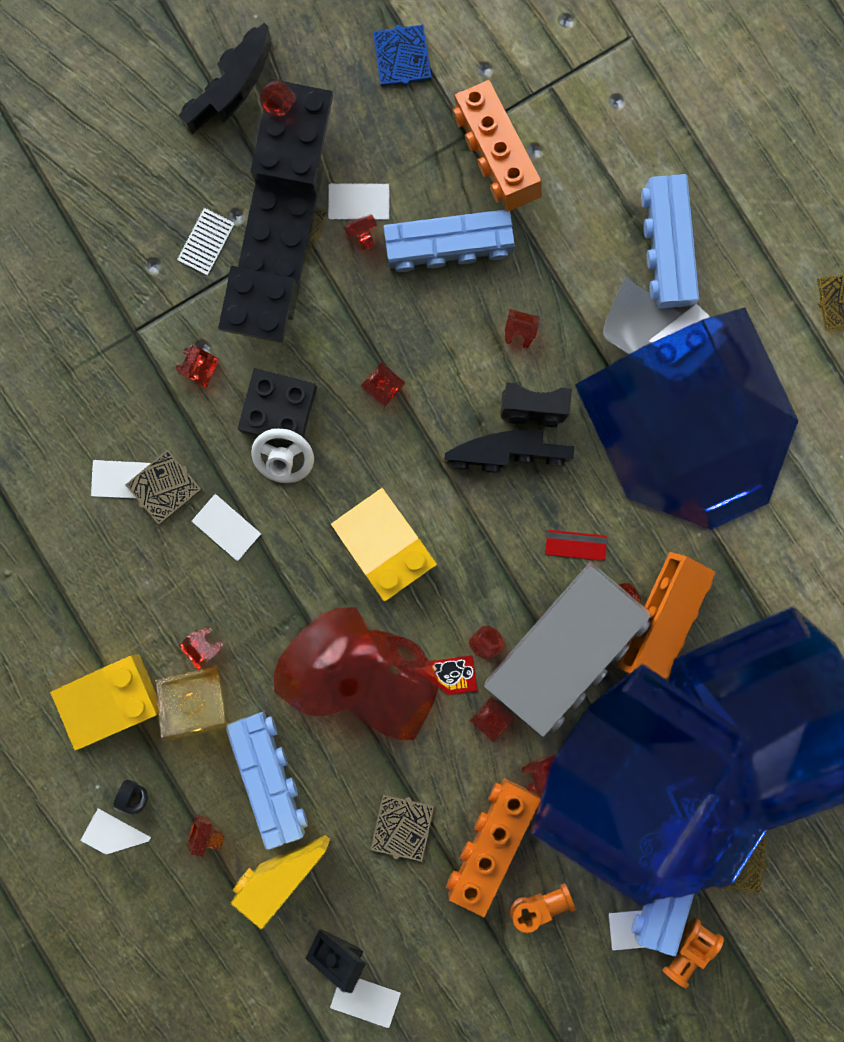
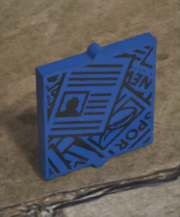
M424 24L402 28L400 25H396L395 29L373 31L381 86L396 84L408 86L410 82L431 80Z

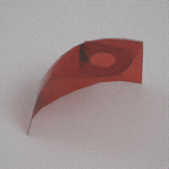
M356 607L336 608L321 614L299 633L278 659L274 672V692L297 710L311 716L322 717L347 710L365 700L371 687L377 658L372 636ZM328 664L333 665L332 671L325 675L324 667ZM347 678H353L358 682L357 692L349 697L342 696L339 692L341 682Z
M379 630L360 634L345 645L321 668L326 685L339 702L363 722L383 735L399 740H415L437 695L438 677L419 646L407 638ZM398 647H408L415 655L414 661L404 660L398 653ZM390 666L397 667L400 673L397 675L392 674L389 670Z

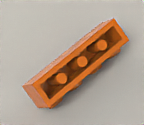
M490 80L455 94L456 108L452 109L454 119L459 128L464 126L467 132L465 134L467 145L471 152H477L479 159H477L479 169L483 177L489 176L492 182L490 189L497 203L502 202L506 212L541 198V179Z
M669 552L644 606L650 612L651 617L648 621L651 624L639 638L634 635L627 643L629 649L619 660L616 667L662 689L665 681L671 675L672 666L678 653L684 647L689 629L698 617L699 608L712 586V580L716 572L687 556Z
M503 778L501 784L495 783L488 797V801L492 803L487 813L481 812L474 826V830L478 832L473 843L467 841L462 850L460 859L464 861L459 872L453 870L446 884V888L449 889V901L485 917L541 800L537 793L506 778Z

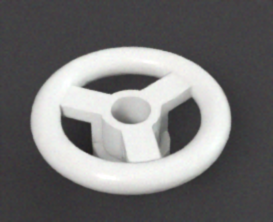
M287 429L265 431L256 438L252 445L251 456L255 467L262 475L272 481L294 483L304 479L312 470L314 464L312 448L302 436ZM275 438H283L294 442V444L287 448H276L266 444V442ZM303 452L305 460L302 468L295 473H291L294 456ZM261 453L269 456L266 464L262 460Z

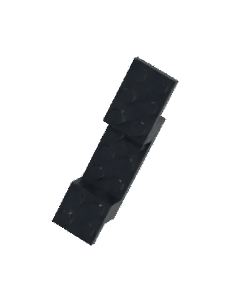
M274 79L269 80L250 171L255 187L238 267L231 266L218 326L220 331L283 343L288 319L293 320L308 248L307 245L309 243L324 170L321 154L333 100V91Z

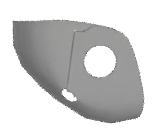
M627 277L624 278L612 303L603 331L607 341L671 382H679L691 375L725 340L712 333L672 364L649 340L683 314L673 308L658 309L656 300H651L650 293ZM636 357L644 358L646 363L640 361Z

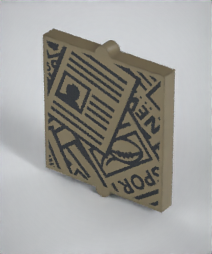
M168 449L125 484L139 501V507L145 508L158 525L202 490L188 474V467L182 466Z
M383 794L371 850L393 855L394 859L404 857L422 861L434 805L412 801L411 797L403 799Z

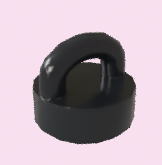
M127 779L122 783L113 803L114 810L124 814L136 815L146 806L148 793L144 787ZM137 793L140 795L139 802L132 807L130 805Z

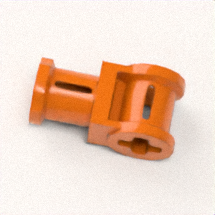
M564 883L560 885V889L545 895L539 893L529 898H517L510 906V917L519 931L531 933L537 930L540 925L552 921V916L567 910L574 912L576 909L570 892ZM527 908L530 919L524 921L521 917V910Z
M696 917L693 918L684 928L678 947V954L669 967L665 966L662 971L674 982L687 989L689 986L688 980L696 968L699 966L704 970L708 962L718 954L723 945L724 937L718 933L713 934L701 925V920Z

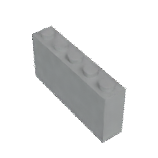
M590 561L486 679L484 687L542 737L549 730L554 733L565 720L562 715L570 707L576 709L585 699L586 694L584 691L591 683L596 686L608 672L605 667L612 659L617 662L624 656L629 649L626 645L634 635L639 638L651 624L648 621L651 617L650 612Z

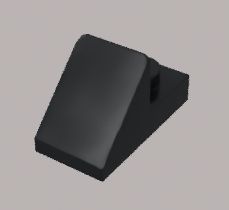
M320 929L305 958L345 993L353 992L366 965L361 959L363 954L361 948Z

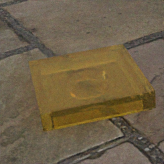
M218 666L155 680L161 738L164 742L228 727L221 673Z

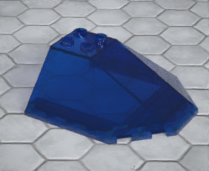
M745 307L693 323L637 349L575 384V388L627 499L650 506L674 517L693 522L709 530L769 504L799 420Z
M794 606L674 659L671 675L664 691L650 741L679 794L690 800L696 798L711 804V808L737 818V816L748 819L755 822V826L764 830H771L844 804V657L837 644Z
M642 663L586 708L551 762L531 834L641 906L653 904L655 900L668 897L678 898L699 893L701 889L732 885L768 829L766 815L762 811L760 800L762 793L758 771L754 767L752 750L754 749L751 736Z

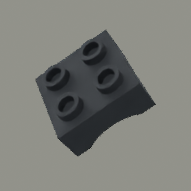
M254 368L238 430L242 433L259 436L271 429H287L304 438L317 390L316 384ZM283 438L272 439L289 445L294 444V442Z
M507 382L502 394L500 417H507V422L514 424H526V420L529 419L539 420L538 425L557 427L558 423H563L570 415L572 389L559 388L545 393L533 392L523 388L518 383Z

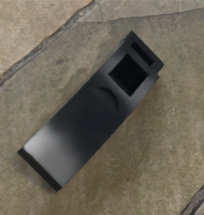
M262 23L258 28L250 29L237 47L230 48L222 54L220 62L217 63L222 77L211 80L207 84L204 93L197 99L189 100L183 106L179 117L185 128L192 135L214 115L224 123L240 107L255 86L264 68L272 40L269 28L265 23Z
M543 430L504 431L481 436L456 446L445 453L444 462L450 463V468L469 470V465L482 466L481 471L500 473L501 468H507L509 456L514 457V462L532 464L533 459L546 460V465L564 467L565 462L573 460L575 446L543 443Z

